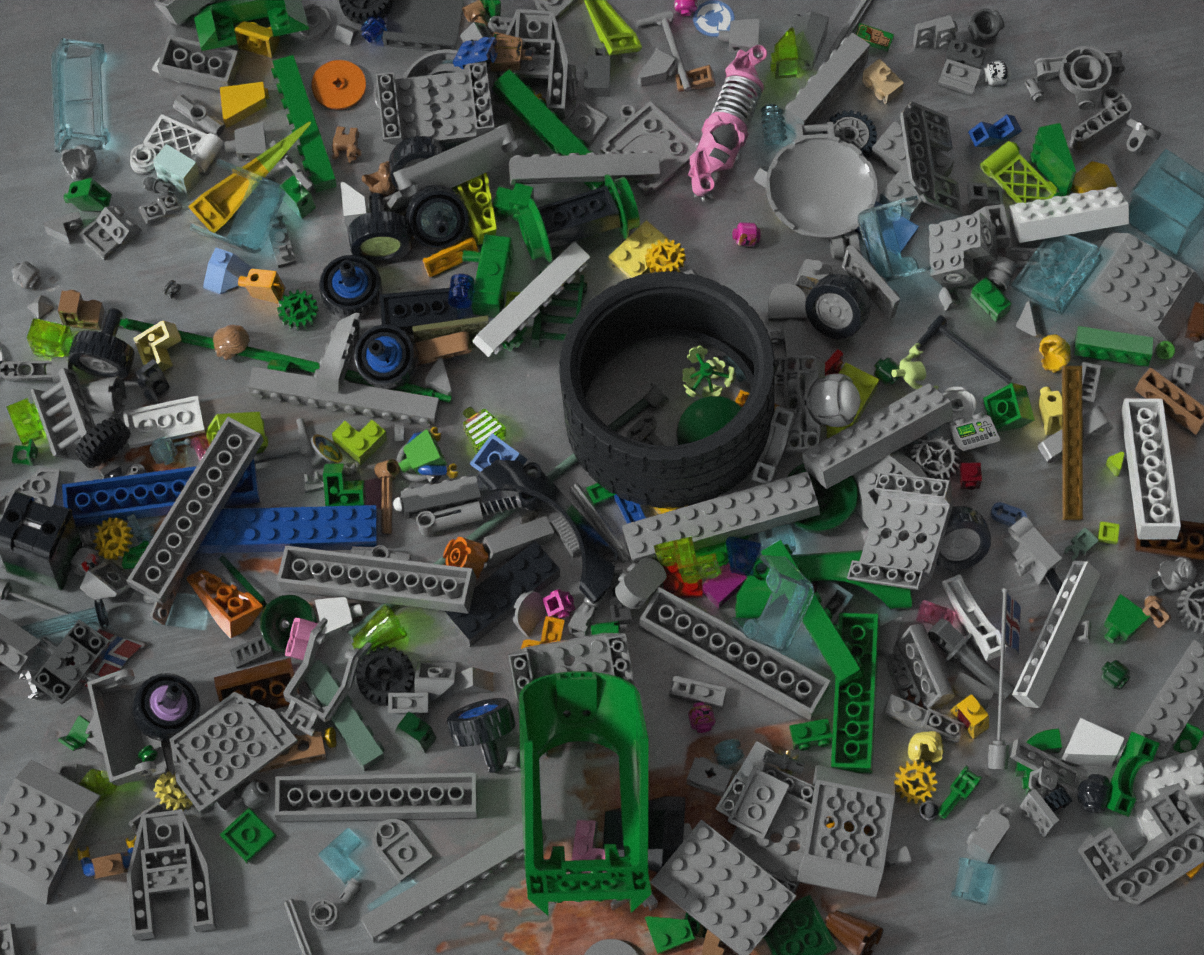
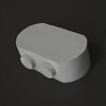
M646 557L642 558L638 563L634 561L627 569L629 573L625 571L618 578L620 583L615 588L618 600L631 609H639L666 579V572L661 564L654 559Z

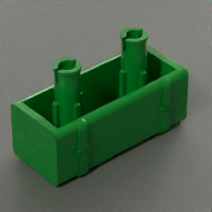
M485 234L481 252L465 249L463 251V262L479 264L475 284L457 283L456 295L472 297L471 306L474 315L495 318L504 308V298L514 252L512 238Z

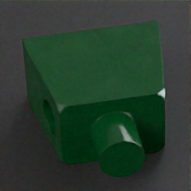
M409 711L395 730V734L423 753L427 752L437 738L429 724Z

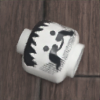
M1004 61L987 63L986 68H983L984 80L991 86L1006 84L1008 77H1011L1010 66H1006Z

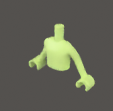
M916 343L909 350L910 354L900 361V369L892 370L893 377H903L905 382L916 390L922 387L916 381H922L926 378V370L923 363L920 361L911 362L913 358H917L923 353V351L917 349L920 343Z

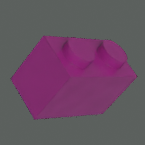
M732 562L728 565H722L717 570L718 574L713 578L709 577L703 583L702 593L718 609L740 590L747 578Z

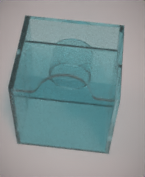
M1165 148L1131 190L1130 197L1134 196L1129 204V224L1176 257H1179L1204 226V174Z

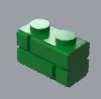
M987 277L972 288L971 298L988 315H991L990 317L995 322H998L1010 312L1012 303Z

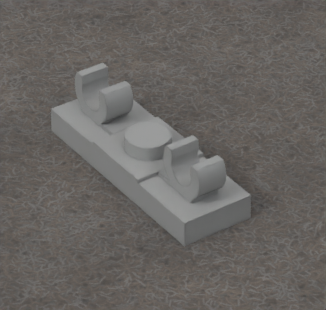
M276 212L271 213L269 216L264 217L278 268L295 264L296 259L282 212L277 214Z
M357 461L344 464L345 481L361 480ZM324 468L301 473L305 493L324 489Z

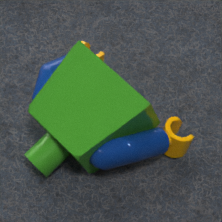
M432 427L431 431L426 429L423 432L414 433L403 448L407 458L398 463L403 472L412 468L418 475H446L447 473L449 478H456L459 473L454 471L457 469V465L454 463L450 464L448 468L446 467L447 462L437 443L441 440V433H438L437 427Z

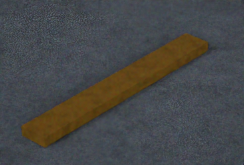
M1062 366V520H1083L1082 366Z

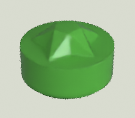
M1161 341L1156 345L1155 353L1162 360L1171 359L1175 354V346L1169 341Z

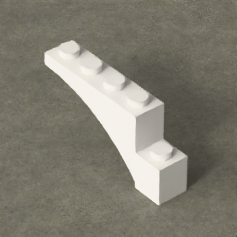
M961 574L944 580L942 585L966 634L970 633L972 635L969 640L975 652L981 650L986 661L1001 656V634L978 607Z

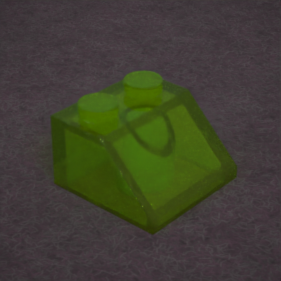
M794 27L789 28L774 45V52L771 53L770 71L774 72L775 79L797 76L798 53Z

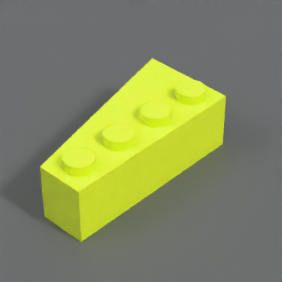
M487 172L452 187L462 197L469 213L468 225L477 245L483 243L485 234L496 236L497 228Z

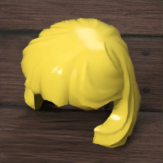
M934 731L920 732L913 735L908 746L910 760L916 759L918 764L921 761H931L933 764L942 761L944 745L941 735Z

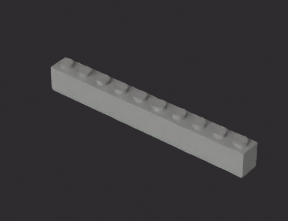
M252 367L248 384L249 394L256 398L267 397L274 401L285 400L296 405L300 403L307 404L313 408L318 406L326 407V409L331 411L338 409L349 414L361 413L367 417L379 416L385 420L396 419L407 424L414 422L425 427L435 426L440 406L439 398L347 382L342 383L339 393L317 389L316 380L312 376Z
M522 822L362 916L361 922L372 941H384L389 937V933L394 930L398 932L407 926L406 923L411 920H419L426 911L430 909L433 911L442 905L441 902L446 899L452 900L459 895L458 892L463 889H471L478 880L482 878L485 880L494 874L493 871L498 868L504 869L515 858H523ZM542 828V833H543V845H544V844H545V840H547V837H546L545 831H544L543 828Z

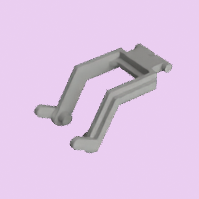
M323 618L310 633L303 662L283 692L285 701L290 703L286 712L281 711L278 715L281 720L292 726L299 721L297 729L311 737L316 732L313 727L318 719L326 723L333 718L353 686L360 660L372 646L371 643L367 642L362 649L347 650L345 658L348 659L342 684L328 706L320 707L298 694L297 689L314 664L319 644H322L326 638V635L322 634L323 628L328 622L326 618Z

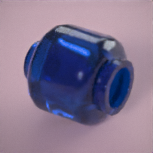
M379 16L377 19L369 17L360 28L361 36L370 44L373 42L379 43L383 37V31H387L385 27L387 23Z

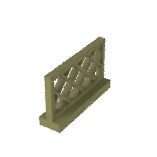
M488 316L412 326L414 341L417 343L454 333L469 332L471 347L476 348L477 346L472 341L489 324Z

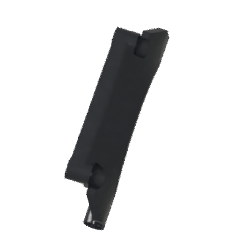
M496 460L478 474V478L490 491H515L531 495L550 505L566 520L575 534L581 551L582 575L579 589L592 604L597 603L606 594V591L611 588L615 565L618 561V552L614 547L610 546L541 470L540 465L536 462H529L523 467L520 461ZM534 469L538 473L535 476H530L528 471ZM611 553L614 555V558L606 560L604 555Z

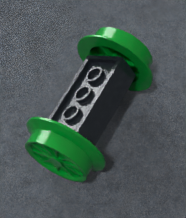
M606 174L604 177V187L538 208L534 200L530 198L528 207L517 210V217L522 237L531 259L536 260L544 257L549 263H552V248L618 228L623 238L627 239L629 230L640 227L638 208L627 179L621 177L613 180L609 174Z

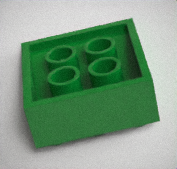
M1061 123L1039 127L1037 135H1035L1033 151L1030 153L1031 161L1036 164L1037 170L1058 188L1059 192L1069 195L1076 169Z

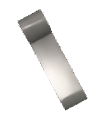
M1114 85L1107 86L1101 99L1105 109L1073 129L1069 141L1073 149H1083L1128 119L1132 104L1118 87Z
M1100 406L1083 415V442L1096 434L1102 436L1113 428L1112 423ZM1062 429L1037 446L1047 463H1051L1062 456Z

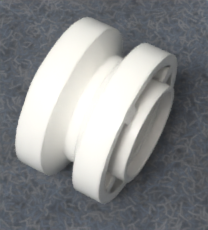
M145 144L135 146L130 152L131 168L139 174H147L153 171L155 168L153 162L156 157L155 150Z

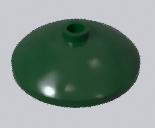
M296 595L278 596L271 600L264 608L260 619V629L264 640L272 649L281 653L286 652L291 627L295 618L317 623L313 608L303 598ZM283 621L286 622V627H285V628L282 627V622H283Z

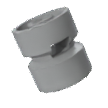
M856 231L844 236L830 238V249L833 259L844 257L846 249L851 245L856 250H860Z
M997 256V261L992 262L991 270L987 273L986 277L1000 292L1006 291L1011 281L1010 278L1013 277L1017 266L1010 259Z

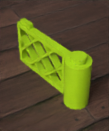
M1007 141L980 164L982 171L988 177L993 178L1016 203H1026V200L1051 199L1057 193L1056 190L1058 188L1051 181L1047 183L1019 154V147L1015 142ZM1019 161L1024 166V171H1014V164ZM1002 174H1011V182H1004L1000 176ZM1014 175H1024V183H1014ZM1027 176H1034L1037 179V184H1027ZM1013 187H1023V195H1016L1013 192ZM1026 188H1036V196H1026ZM1039 189H1046L1051 195L1039 197Z

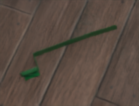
M224 555L218 558L245 589L262 604L263 612L267 605L265 599Z

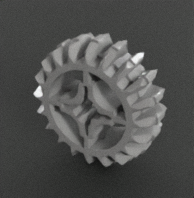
M935 434L932 439L927 435L925 436V441L920 438L918 444L914 443L913 449L910 450L911 456L909 459L918 464L928 478L951 480V476H955L956 470H959L960 467L958 464L961 461V458L958 457L960 452L955 450V444L950 445V439L944 441L943 435L940 439H937ZM922 452L925 453L926 457L925 462L923 464L921 463L919 458ZM946 456L950 460V465L947 468L943 462Z
M1204 581L1201 582L1200 586L1195 582L1193 587L1189 585L1186 587V591L1182 590L1181 596L1177 599L1179 604L1176 606V609L1180 610L1177 614L1178 617H1183L1181 623L1187 622V629L1191 626L1195 627L1194 633L1201 629L1202 634L1204 633V620H1202L1204 611L1201 614V605L1204 603V596L1202 599L1191 598L1197 595H1204ZM1190 610L1195 612L1196 617L1190 612Z

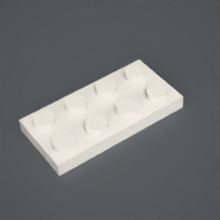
M198 395L123 411L125 425L131 432L128 439L130 449L205 433Z

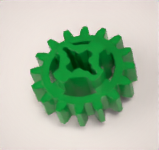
M296 289L295 294L289 291V296L283 295L284 301L279 300L278 302L280 306L277 307V311L280 313L278 314L279 319L282 320L284 326L289 323V329L296 326L297 330H299L302 325L306 329L307 323L313 324L312 318L317 319L316 312H319L318 306H316L317 301L316 299L313 300L312 294L307 296L305 290L302 294L299 293L298 289Z

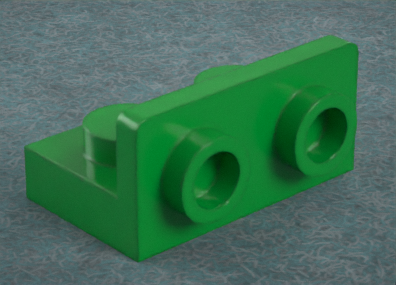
M828 718L789 725L794 750L806 751L813 746L822 748L832 743L833 734L831 733Z

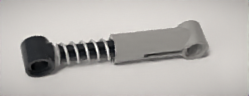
M519 492L513 497L508 496L505 499L502 497L501 500L495 499V501H488L485 504L482 502L481 505L477 501L433 513L423 511L418 514L416 523L423 536L431 537L440 530L484 520V515L490 516L491 513L497 514L499 511L503 513L504 510L510 511L511 508L516 510L517 507L534 511L540 506L541 500Z

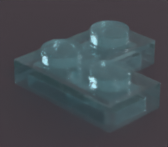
M347 828L324 848L318 856L346 885L348 880L350 881L351 878L360 872V869L348 856L362 843Z

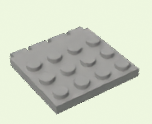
M649 101L603 141V147L600 151L603 154L607 152L623 154L626 151L642 153L647 150L653 151V153L658 152L660 175L655 180H641L637 184L648 194L651 190L656 192L689 163L690 156L697 148L695 147L696 142Z

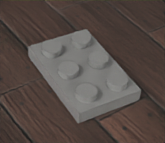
M753 767L728 822L764 839L790 784Z

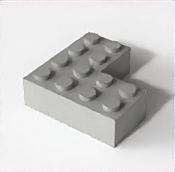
M894 121L872 147L871 157L896 174L881 192L879 203L911 221L926 203L919 198L909 180L902 126ZM930 145L934 172L948 177L952 172L954 161Z

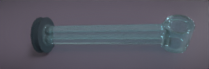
M100 599V602L94 601L95 607L28 624L21 626V628L34 637L40 638L71 630L78 619L87 625L99 622L101 628H103V625L108 627L109 623L106 607L102 599Z

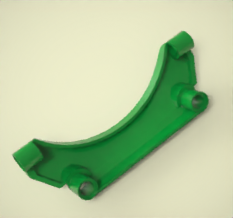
M863 550L790 555L794 561L798 560L803 569L800 572L803 577L808 576L811 582L837 580L852 583L872 592L891 610L912 608L911 591L908 588L847 579L852 560L860 561ZM763 557L754 559L752 562L754 575L747 576L736 595V620L758 619L766 608L784 593L768 565L764 571L756 569L759 564H766Z

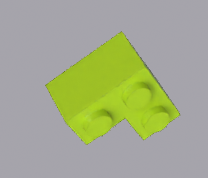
M373 420L360 432L344 421L332 433L333 442L353 460L357 461L360 466L387 441L386 431Z

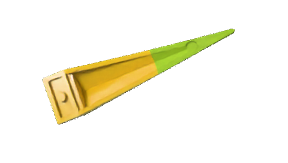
M311 122L306 123L241 168L265 178ZM237 170L201 194L188 207L208 230L214 234L228 222L263 180Z

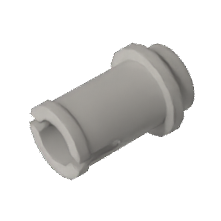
M1035 78L1025 81L1024 85L1031 95V100H1034V102L1041 101L1044 98V91L1040 90Z
M353 878L347 881L346 888L338 898L350 905L357 891L361 890L360 886L362 885Z

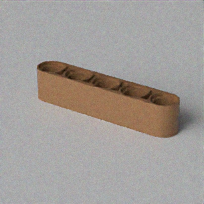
M469 332L454 333L416 343L420 359L418 365L437 361L438 358L447 359L472 352Z

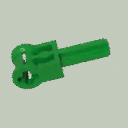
M966 765L951 784L949 789L952 792L938 808V816L946 819L961 798L966 801L983 777L974 774Z

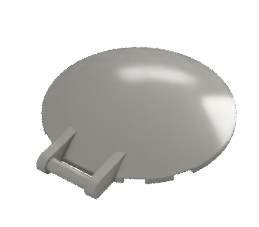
M833 122L817 125L795 124L796 140L783 147L776 154L768 169L766 193L772 210L787 227L808 237L828 239L852 232L868 218L876 202L877 178L870 161L864 157L862 151L856 146L839 140V137H835ZM827 131V134L803 135V133Z

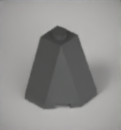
M813 11L807 12L804 16L800 14L793 15L795 65L799 68L813 70L827 36L828 16Z

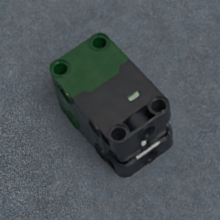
M16 491L0 521V556L6 572L62 591L72 568L71 559L79 547L82 548V541L74 521V516L72 515V510L56 504L50 507L35 502L34 497Z

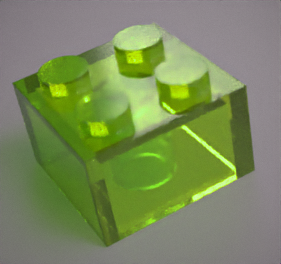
M33 318L26 339L35 356L41 358L46 356L53 359V357L69 355L74 337L70 326Z

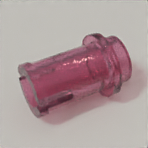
M198 436L190 441V446L194 448L200 461L207 448L204 444L205 440Z

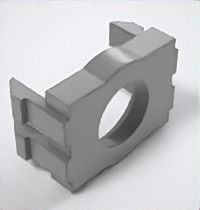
M29 670L21 674L19 679L27 680L33 694L27 698L38 700L39 697L46 693L31 683V680L37 673Z

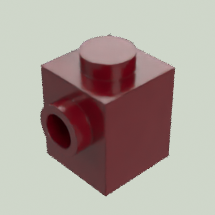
M961 463L959 470L960 489H980L982 482L981 463Z

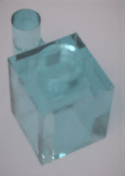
M791 524L772 528V538H767L766 532L758 534L762 550L779 540L784 545L788 544L792 552L796 550V542Z

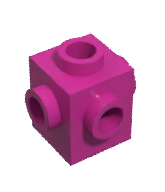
M558 589L542 599L548 617L563 619L570 616V612L576 610L574 598L569 591Z

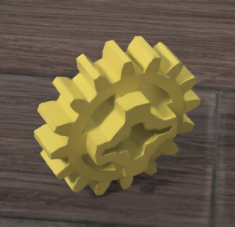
M170 771L166 775L162 774L154 784L155 788L153 791L157 792L155 798H160V804L165 803L166 809L172 807L173 810L178 808L182 809V811L188 810L193 803L177 784L176 774L172 775Z

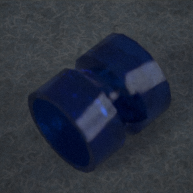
M455 274L450 278V291L448 294V304L457 309L471 307L475 284L472 276Z

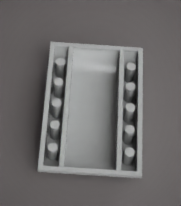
M1110 232L1072 291L1156 339L1173 343L1189 318L1194 303L1199 302L1203 296L1204 282L1195 270L1133 235ZM1087 271H1090V272L1086 275V278L1084 279L1085 273H1086Z
M30 760L14 779L0 808V880L47 905L99 801L100 795Z

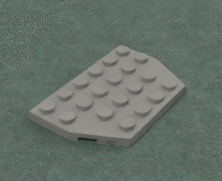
M233 692L170 738L176 782L201 814L298 741L273 709L266 708L251 699Z

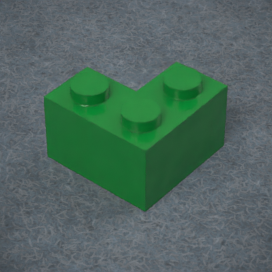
M515 183L514 189L511 190L498 186L492 204L494 214L497 217H507L518 222L517 210L528 207L530 198L534 200V187Z
M344 463L325 464L323 469L325 506L365 505V481H345Z

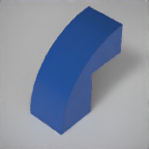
M1006 114L994 124L980 122L969 130L968 133L975 147H989L1016 136L1022 132V129L1015 116Z

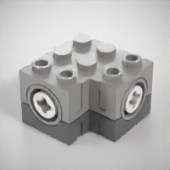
M980 212L929 225L930 276L943 287L956 288L980 282V265L990 261H997L996 226Z

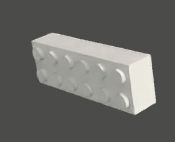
M1118 187L1090 190L1080 194L1073 193L1063 197L1055 196L1051 199H1038L1033 202L1017 203L1009 206L1010 226L1019 243L1129 224V205Z

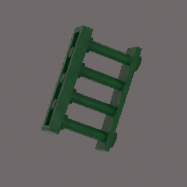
M580 275V283L568 284L566 282L563 285L564 290L579 291L578 300L552 298L553 300L548 305L577 308V317L582 310L583 293H587L588 282H584V275ZM542 305L539 308L540 313L534 318L532 331V347L538 348L540 347V341H544V339L564 341L566 336L563 333L545 332V330H542V324H546V322L572 324L574 319H576V317L547 315V313H544V306Z

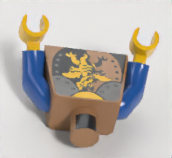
M136 836L131 841L129 837L126 838L127 852L102 856L91 860L88 846H86L84 851H80L77 848L78 860L81 861L83 873L87 877L94 876V880L127 873Z

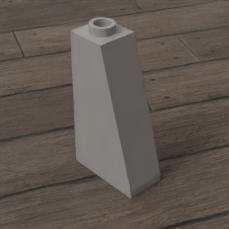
M545 516L485 537L482 545L485 552L488 553V560L484 563V570H489L514 558L534 541L539 545L549 542L554 534L552 523Z

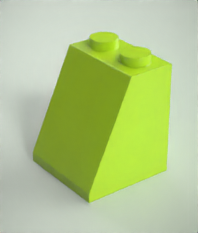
M260 412L216 414L206 429V436L210 446L226 418L230 417L262 435L264 441L256 454L264 452L269 443L268 437L265 436V424Z

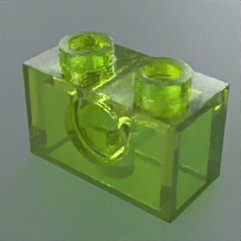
M28 398L6 406L23 446L29 444V439L36 441L44 437L41 419L37 420L35 414H38L34 403H29ZM31 419L29 423H23L24 420Z

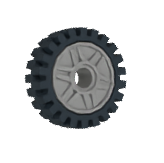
M844 110L842 114L837 112L835 117L832 115L829 121L827 120V122H833L835 137H839V140L856 146L862 151L866 159L871 156L872 147L877 142V131L875 124L873 125L871 119L868 120L867 115L861 116L859 111L854 114V110H850L847 113Z

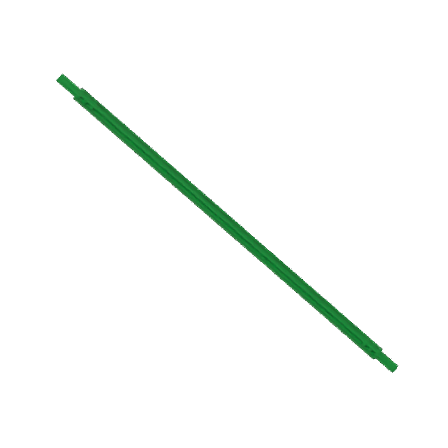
M125 318L121 319L119 326H122L123 329L143 333L155 324ZM178 330L181 337L180 342L215 350L213 338ZM247 346L245 351L236 354L268 363L271 359L290 361V368L315 373V370L320 368L318 362ZM347 370L344 380L375 387L365 381L359 372ZM408 383L396 389H388L439 398L440 401L448 403L452 401V396L435 392L434 389Z

